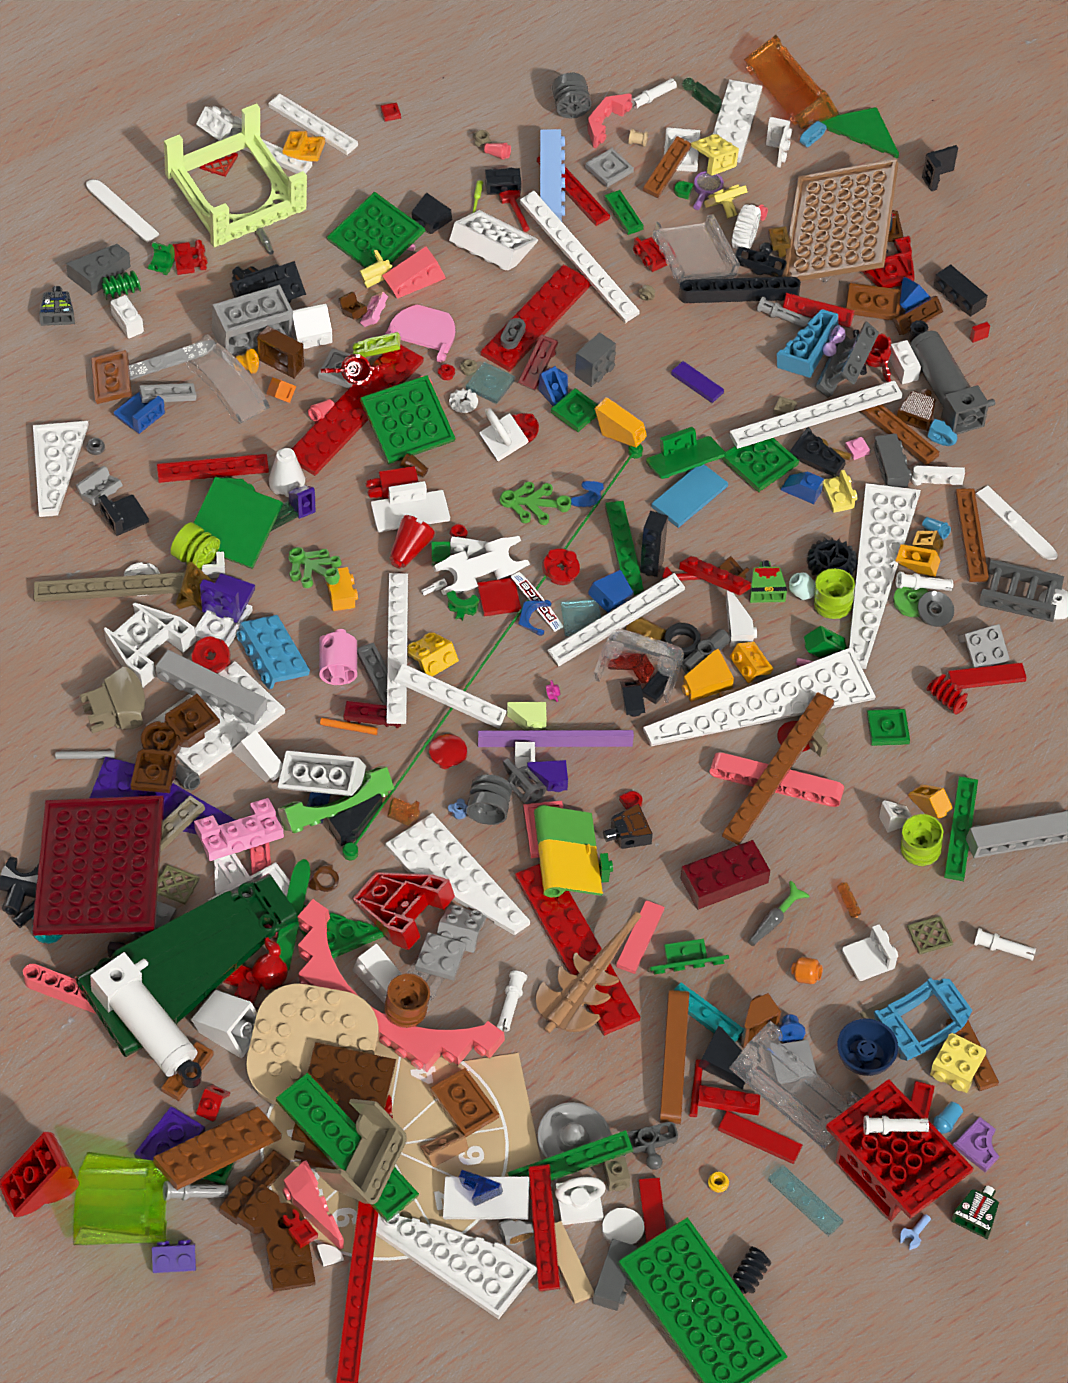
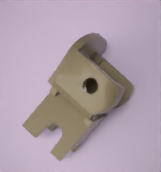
M122 667L107 678H104L101 688L80 694L82 703L90 702L83 705L84 712L92 711V715L88 716L89 723L97 724L91 727L92 733L116 726L117 729L121 728V730L134 729L143 724L141 712L145 707V694L139 678L128 667Z

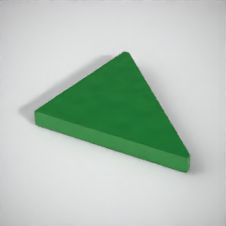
M877 107L815 120V122L820 121L825 124L830 132L837 135H845L852 141L872 146L874 150L882 153L886 152L893 155L894 158H899V152Z
M334 913L329 914L327 940L333 959L385 937L382 931L372 924L358 920L356 922ZM299 927L301 933H302L303 936L305 937L308 933L304 932V931Z

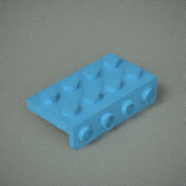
M278 615L240 623L236 634L237 639L243 645L246 655L250 657L254 669L258 671L267 689H273L276 682L309 675L310 669Z

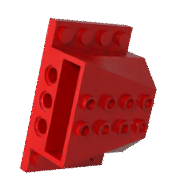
M890 1079L826 1124L828 1132L839 1142L835 1163L890 1222L901 1210L911 1219L972 1173L974 1169L929 1120L927 1122L929 1123L928 1132H889L886 1135L882 1133L864 1134V1116H869V1118L886 1116L889 1119L926 1118Z

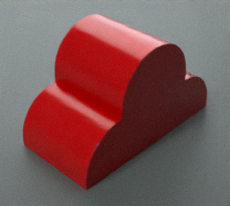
M43 1132L0 1179V1190L14 1217L28 1215L41 1208L44 1204L55 1203L71 1195L79 1186V1181L62 1147L52 1132Z

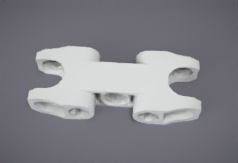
M520 537L500 538L484 545L486 554L468 559L466 551L451 555L446 560L434 565V572L449 570L454 576V583L441 590L443 596L452 590L456 591V593H463L478 587L477 577L494 572L496 579L500 580L530 565L528 560L516 562L509 557L508 551L510 546L521 541Z

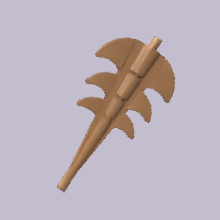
M638 912L631 916L624 927L590 962L582 959L578 953L574 954L573 961L579 972L578 975H571L564 970L563 966L559 967L558 981L563 989L561 992L549 989L545 982L541 983L536 995V1004L540 1014L548 1020V1024L544 1028L547 1033L550 1034L555 1027L568 1032H579L597 1023L600 1016L584 1010L583 1005H599L611 998L609 994L596 990L595 986L597 984L610 986L619 982L618 977L609 975L605 970L628 933L642 917Z

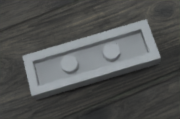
M193 383L139 386L142 403H148L157 396L163 398L164 402L196 401L197 395Z

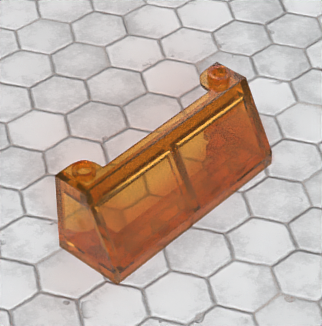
M774 35L744 59L747 64L745 66L750 75L754 73L789 114V120L794 126L798 125L801 129L812 126L817 121L823 122L839 114L827 92L819 88L789 53L788 49L782 45L777 35Z

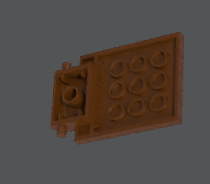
M315 1042L308 1073L356 1124L360 1113L349 1103L350 1099L376 1101L385 1110L396 1059ZM295 1123L291 1140L305 1143L303 1152L295 1151L294 1159L301 1160V1163L307 1160L310 1168L315 1170L316 1168L337 1169Z

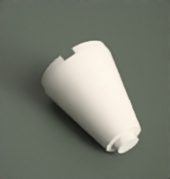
M282 448L276 454L269 476V487L275 494H283L285 497H289L290 491L304 486L305 475L294 451L290 448Z

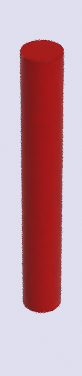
M701 1059L695 1061L690 1117H697L698 1089L699 1085H701L703 1069L698 1067Z

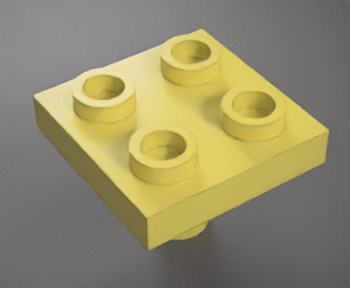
M738 184L727 190L714 192V194L708 196V200L704 201L705 207L708 208L721 203L727 218L738 215L732 200L748 192L746 185L739 187Z

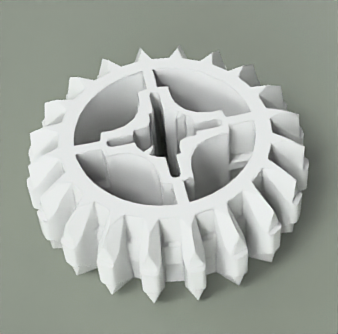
M746 204L739 213L732 235V247L735 249L738 247L750 249L752 247L761 217V210L755 205Z

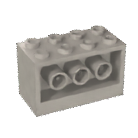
M280 285L213 304L212 332L224 357L245 352L247 349L258 348L257 336L267 326L292 338L293 311Z

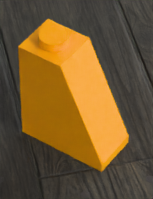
M605 397L595 408L602 436L633 447H637L647 437L644 423L609 398Z
M719 649L714 650L684 676L682 691L685 696H688L690 702L733 689L734 677Z

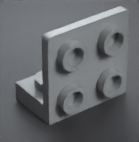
M1000 624L958 636L959 643L966 642L973 668L987 667L1009 661Z

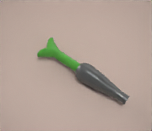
M789 881L790 895L778 908H773L769 911L754 935L749 939V944L755 946L759 940L782 922L785 911L794 901L801 898H809V894L797 889L795 883Z

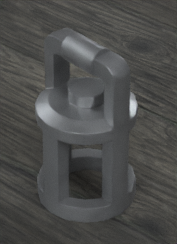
M508 758L503 761L504 768L510 775L508 782L512 786V791L524 804L538 802L546 792L544 784L527 766L517 768ZM530 777L536 784L532 785L527 778ZM520 786L526 793L523 795L516 787Z

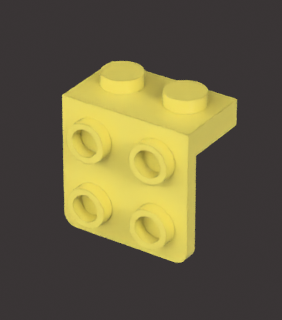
M951 1033L937 1055L930 1075L939 1082H945L954 1089L967 1093L971 1087L973 1077L986 1055V1050Z

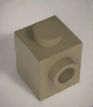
M625 1156L604 1162L603 1170L609 1191H623L629 1188L630 1174Z

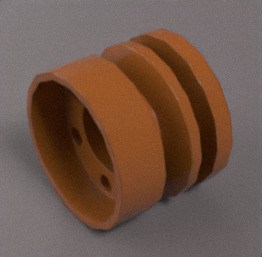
M408 973L398 975L391 980L387 989L384 1011L392 1024L398 1027L410 1028L417 1026L424 1020L430 999V989L426 981L415 974Z

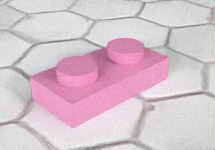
M384 292L371 297L367 306L368 312L363 315L360 321L364 327L371 324L374 325L379 321L380 313L384 309L388 298Z

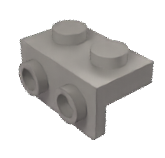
M102 466L76 485L82 500L94 506L99 504V496L114 494L117 489L123 486L121 480L111 476L105 466Z

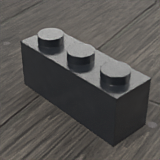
M951 264L935 275L934 287L970 317L986 307L988 295Z

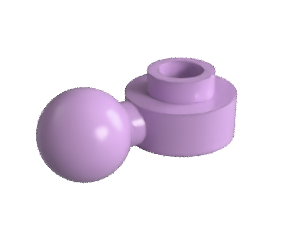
M837 325L830 333V342L824 344L822 349L826 356H833L837 351L836 344L841 343L845 339L846 334L843 327Z

